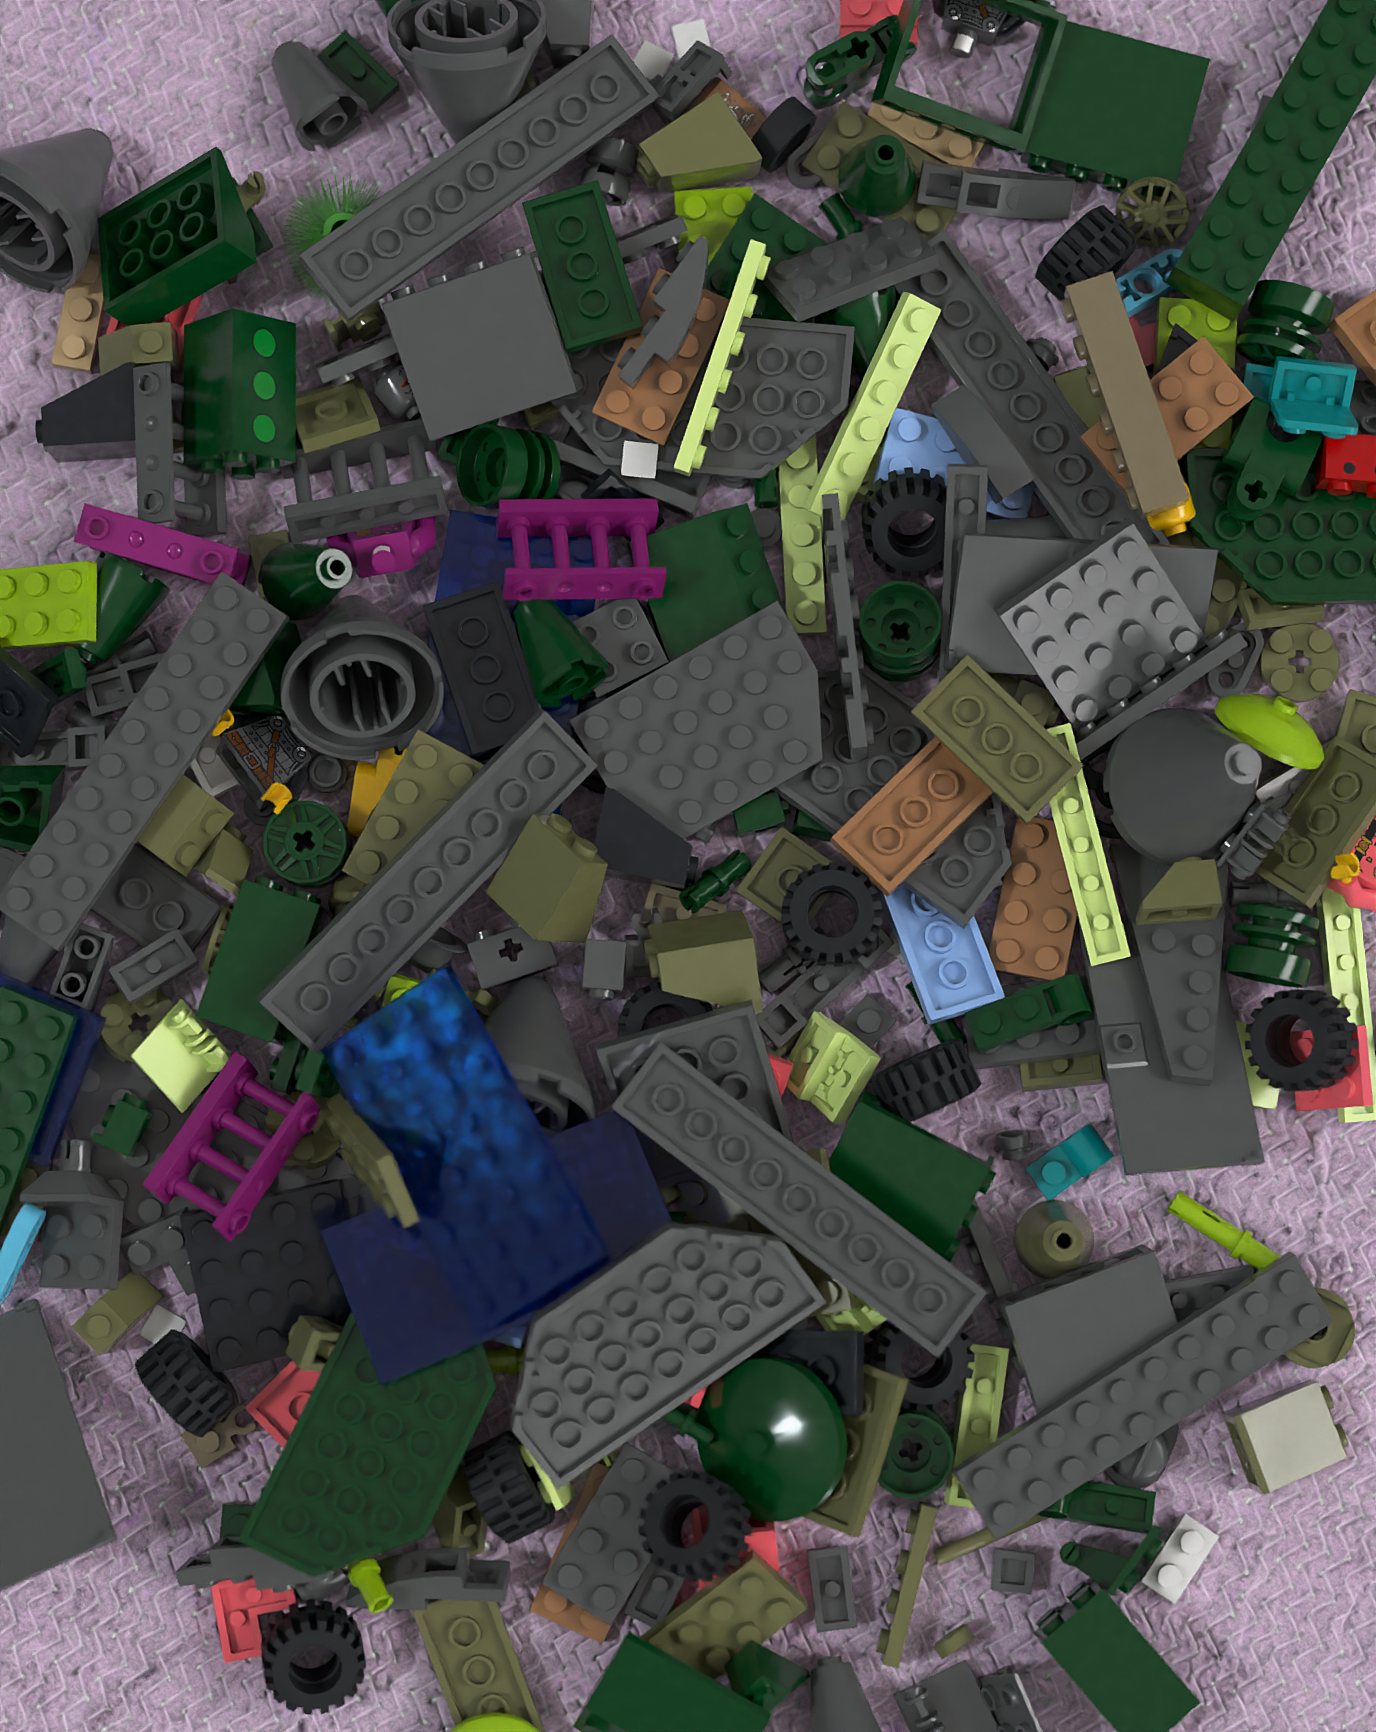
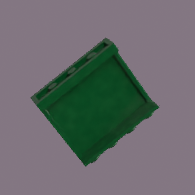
M1066 21L1025 152H1022L1020 163L1027 164L1028 169L1038 173L1054 171L1065 174V178L1075 179V183L1083 184L1087 183V180L1102 184L1103 189L1121 194L1132 182L1146 177L1164 178L1177 184L1210 59ZM1149 185L1139 187L1135 191L1147 197ZM1154 185L1152 195L1161 197L1165 187ZM1169 191L1166 201L1171 200L1173 192Z
M865 1090L828 1161L830 1172L935 1253L951 1263L961 1243L960 1240L954 1237L960 1226L969 1228L979 1208L972 1204L978 1191L986 1195L996 1175L995 1172L990 1170L995 1157L989 1155L987 1161H984L913 1123L905 1121L903 1118L876 1105L879 1097Z

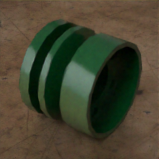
M1281 280L1258 281L1254 287L1247 309L1254 318L1244 320L1241 328L1244 334L1239 336L1236 350L1240 355L1252 362H1258L1263 366L1273 368L1276 356L1318 361L1315 354H1319L1323 344L1314 335L1326 333L1335 305L1331 299L1322 293L1306 286Z
M487 423L474 427L465 437L457 459V483L461 495L471 505L498 509V502L503 499H552L558 488L561 472L560 455L555 442L547 434L537 431L513 429Z
M898 580L882 584L867 595L860 607L858 622L859 642L862 647L864 663L879 676L891 682L905 683L923 677L933 669L940 657L942 613L937 599L927 588L911 581Z
M312 800L294 801L287 804L279 814L275 813L269 819L263 834V851L270 867L287 882L303 889H321L334 883L338 877L345 873L342 869L353 850L352 837L349 835L346 824L328 806ZM310 834H313L311 840L315 843L312 850L305 848L300 852L301 845L297 842L300 836L308 838Z
M1237 904L1235 915L1252 921V924H1233V932L1249 939L1247 945L1235 944L1228 946L1224 972L1267 984L1307 988L1312 962L1303 956L1295 954L1296 948L1315 947L1316 940L1299 934V931H1318L1319 919L1305 915L1295 908L1278 904Z
M900 1406L878 1478V1483L881 1487L893 1495L910 1499L928 1496L943 1486L950 1475L954 1459L952 1442L948 1426L937 1412L931 1411L927 1407L924 1408V1412L913 1410L910 1406L907 1409ZM910 1438L912 1443L920 1442L916 1446L917 1453L910 1455L907 1450L900 1451L904 1448L903 1440Z

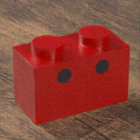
M1346 434L1345 438L1336 439L1324 435L1316 452L1315 488L1327 489L1328 494L1338 496L1349 495L1352 491L1365 492L1367 497L1376 499V436Z

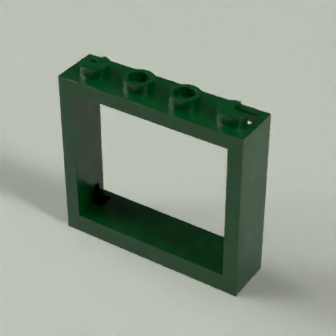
M903 0L871 102L1010 154L1025 152L1068 15L1057 12V7L1050 5V2L1045 0H1035V2L1029 0H972L1040 27L1009 127L1005 128L895 86L922 0Z

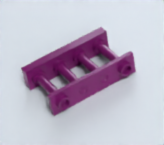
M657 499L499 500L496 521L497 537H512L515 568H505L503 600H647L662 598L667 574L666 567H650L646 537L655 533L659 512ZM528 537L552 538L555 568H531ZM568 537H591L594 568H571ZM607 537H631L634 567H610Z
M86 503L84 504L73 541L89 546L90 549L99 552H109L126 560L213 585L220 573L224 572L244 586L252 561L251 555L241 553L237 548Z
M235 1051L142 1184L156 1199L166 1205H169L174 1196L180 1195L217 1217L212 1226L230 1243L236 1234L241 1233L246 1228L251 1212L304 1134L314 1128L321 1111V1107L311 1094L303 1092L297 1102L293 1103L256 1081V1077L259 1074L247 1058ZM249 1095L286 1117L273 1137L233 1114V1110L242 1097ZM226 1128L263 1150L250 1170L210 1147L211 1142L220 1130ZM202 1161L240 1183L227 1204L187 1181V1177L197 1163Z

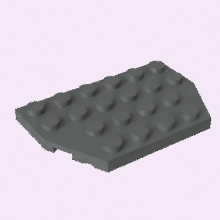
M778 600L569 720L590 758L598 765L596 768L606 786L618 791L682 839L688 838L823 760L818 671Z

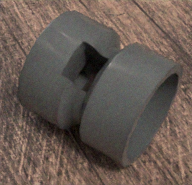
M613 137L605 138L587 152L585 160L590 167L583 169L579 185L598 180L605 204L609 206H624L627 203L632 184L627 176L635 172L639 149L624 140Z

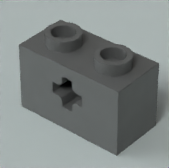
M515 921L511 922L513 929L497 933L496 928H491L474 934L475 941L467 944L482 990L488 991L518 981L526 976L559 967L551 941H535ZM511 941L516 947H523V950L517 953L518 960L512 962L509 957L501 956V953L507 950L506 943Z
M586 939L584 943L581 991L589 992L588 999L612 1001L614 994H621L624 980L626 942Z

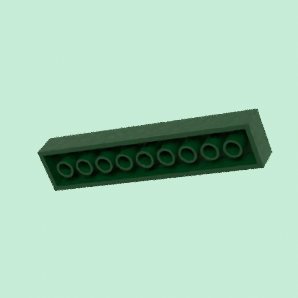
M1328 0L1165 281L1166 284L1227 319L1235 320L1376 76V0Z

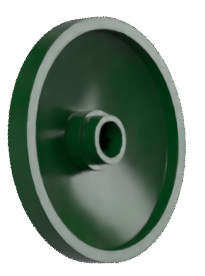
M764 1356L740 1362L714 1380L703 1397L697 1418L698 1423L715 1432L707 1447L697 1441L698 1452L705 1473L734 1488V1492L740 1494L745 1500L742 1506L749 1509L751 1518L767 1522L789 1521L806 1515L821 1506L830 1497L840 1481L847 1453L844 1421L834 1397L824 1383L810 1370L794 1361L781 1357Z

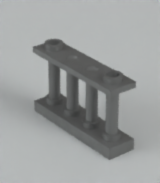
M167 362L133 368L138 519L159 524L175 521V516L185 518L187 534L200 538L227 534L225 472L205 474L200 472V467L184 464V382H181V385L171 383L170 363ZM172 400L181 402L182 424L172 422ZM173 438L183 441V463L173 461ZM174 477L184 480L185 502L175 500Z
M412 420L380 427L381 431L368 434L364 438L338 443L321 451L315 450L304 453L301 443H296V462L280 467L284 479L294 477L297 504L284 506L285 519L292 543L447 514L448 508L441 477L429 478L425 451L435 450L437 445L436 440H429L423 420ZM410 455L414 481L390 485L386 459ZM371 462L375 488L352 493L348 467ZM332 470L336 496L313 500L309 474Z

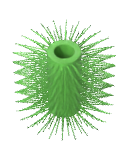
M335 176L339 204L338 213L330 183L328 185L333 206L321 182L322 194L325 199L319 200L318 197H315L319 208L317 209L311 201L307 200L312 206L303 200L305 202L303 204L308 209H311L310 215L305 211L302 212L308 216L304 218L314 224L297 217L296 219L301 220L302 223L292 220L289 222L305 227L284 225L307 231L286 230L304 234L284 235L301 237L284 240L301 242L286 244L300 245L295 248H287L286 251L291 249L299 250L287 255L301 254L314 243H317L364 210L371 197L369 196L365 202L367 195L363 200L360 189L358 197L356 189L353 194L350 180L348 195L346 196L343 177L342 212ZM300 255L293 258H289V260L299 258ZM298 260V261H296V262H290V264L293 265V264H295V263H297V262H300V260ZM300 264V265H298V266L291 267V268H292V269H295V268L297 269L299 266H302L303 264ZM306 270V271L303 272L302 274H299V275H297V276H295V277H298V276L300 277L301 275L303 276V275H304L305 273H307L308 271ZM309 273L307 276L303 277L302 279H300V280H298V281L300 282V281H302L304 278L306 279V278L310 275V273ZM315 280L311 283L309 281L308 285L304 288L307 289L310 285L312 286Z

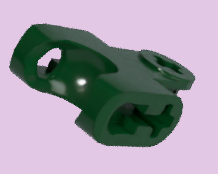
M898 15L888 16L864 32L855 31L818 50L808 58L805 66L807 77L803 88L806 100L814 108L824 109L838 103L866 87L873 77L880 74ZM914 42L908 43L902 63L916 53L917 48ZM821 62H826L821 67L815 70L816 65H818ZM813 86L820 91L832 88L833 90L827 96H819L813 91Z
M1256 396L1245 408L1222 459L1223 463L1239 470L1227 495L1226 504L1230 514L1243 522H1250L1259 518L1273 502L1278 489L1291 496L1296 495L1324 436L1321 431L1306 430L1305 434H1298L1293 442L1277 440L1267 428V417L1271 409L1270 403ZM1249 493L1253 495L1252 501L1248 499Z

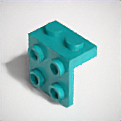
M1276 356L1267 402L1270 403L1277 424L1282 426L1284 431L1293 434H1305L1306 430L1321 431L1323 435L1336 439L1345 438L1346 434L1356 435L1359 425L1349 408L1357 373L1355 365Z

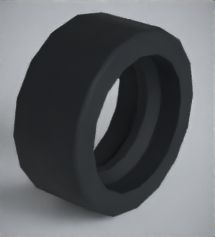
M794 96L782 102L768 116L751 139L762 156L761 167L768 173L776 171L788 160L791 153L800 147L815 125L816 115Z

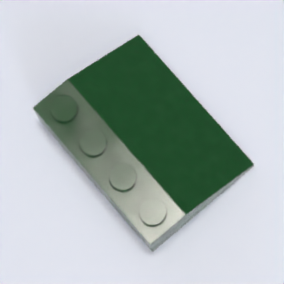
M214 147L97 219L104 312L126 326L153 323L256 263L252 226L222 151L217 147Z
M748 503L711 512L646 536L650 567H666L667 572L663 597L651 598L645 601L660 645L669 663L777 600L783 609ZM629 542L627 547L633 562L632 545Z
M628 1632L592 1688L573 1727L581 1732H763L772 1717V1713L635 1634Z

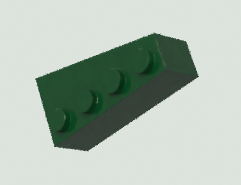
M65 765L0 766V846L26 852L31 850L61 806Z

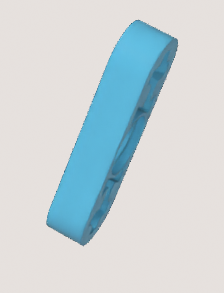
M1176 248L1167 249L1116 279L1121 298L1124 294L1126 296L1123 299V304L1128 318L1157 302L1160 297H1165L1176 290L1165 283L1171 271L1166 273L1163 279L1161 275L1164 273L1167 265L1174 268L1183 252L1182 250ZM1138 279L1146 280L1152 285L1153 292L1148 294L1141 293L1135 288L1133 282Z
M25 1203L21 1208L0 1250V1307L8 1297L46 1216L45 1210L32 1203Z

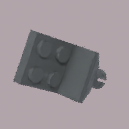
M63 1139L60 1143L61 1158L58 1171H45L20 1193L19 1202L46 1207L39 1287L46 1289L117 1290L124 1201L103 1176L91 1173L90 1159L93 1142Z

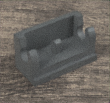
M697 40L654 88L660 97L652 106L665 124L668 125L679 118L681 112L701 93V90L714 75L717 76L721 72L726 80L730 78L733 72L726 63L723 54Z

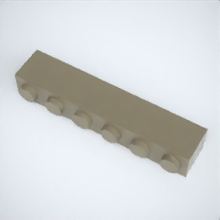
M1113 271L1066 286L1065 299L1060 300L1061 310L1066 323L1073 322L1077 333V337L1073 338L1074 348L1079 361L1086 359L1090 374L1085 376L1087 387L1092 398L1099 397L1103 412L1098 413L1099 422L1104 435L1112 436L1116 450L1111 451V456L1117 473L1124 472L1129 487L1124 489V495L1130 511L1137 510L1141 520L1186 505L1189 495Z

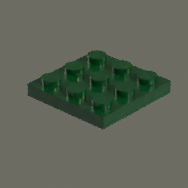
M754 194L708 264L705 289L728 300L731 299L751 239L766 244L765 256L771 257L768 268L775 266L781 261L790 260L808 253L816 247L826 246L828 243L757 194ZM756 279L752 294L758 295V299L751 318L797 322L763 284V280ZM813 316L801 322L812 323L816 316Z

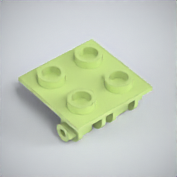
M182 999L176 1003L130 1055L181 1113L190 1106L217 1073L221 1072L232 1056Z

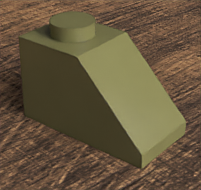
M171 322L130 325L98 338L101 376L128 362H135L137 367L167 362L170 363L171 372L180 371L178 336Z
M227 823L225 828L220 831L194 865V868L237 896L254 851L243 843L248 836Z
M1187 857L1180 860V862H1175L1142 901L1136 915V924L1145 925L1216 919L1223 902L1215 859L1203 860L1201 857Z
M131 1271L117 1283V1290L106 1292L83 1314L72 1328L99 1356L107 1354L164 1295L142 1273L134 1275L133 1271Z
M300 1315L298 1321L290 1330L286 1354L298 1368L304 1371L322 1372L343 1327L320 1316Z
M463 1464L459 1466L432 1522L441 1548L468 1547L471 1558L484 1552L487 1523L473 1499L466 1480Z

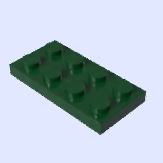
M592 181L522 202L567 354L642 332L643 325L599 181Z

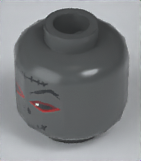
M397 360L389 364L375 377L378 381L374 387L375 395L392 418L401 419L407 416L410 421L415 420L421 414L402 361Z

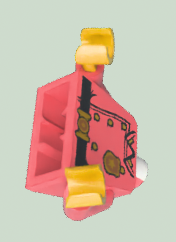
M1375 816L1351 852L1335 856L1338 866H1334L1331 869L1332 879L1327 885L1328 888L1343 895L1349 907L1371 910L1372 912H1376Z

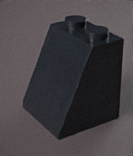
M135 362L125 363L41 407V419L36 420L35 423L38 444L43 443L45 452H48L57 463L136 458L133 368L137 367Z
M606 787L594 842L598 849L597 854L608 864L605 876L651 885V883L678 891L685 890L686 883L694 884L699 857L692 856V845L618 791Z

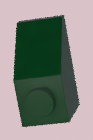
M752 1640L724 1665L731 1690L769 1712L784 1702L811 1677L809 1670Z

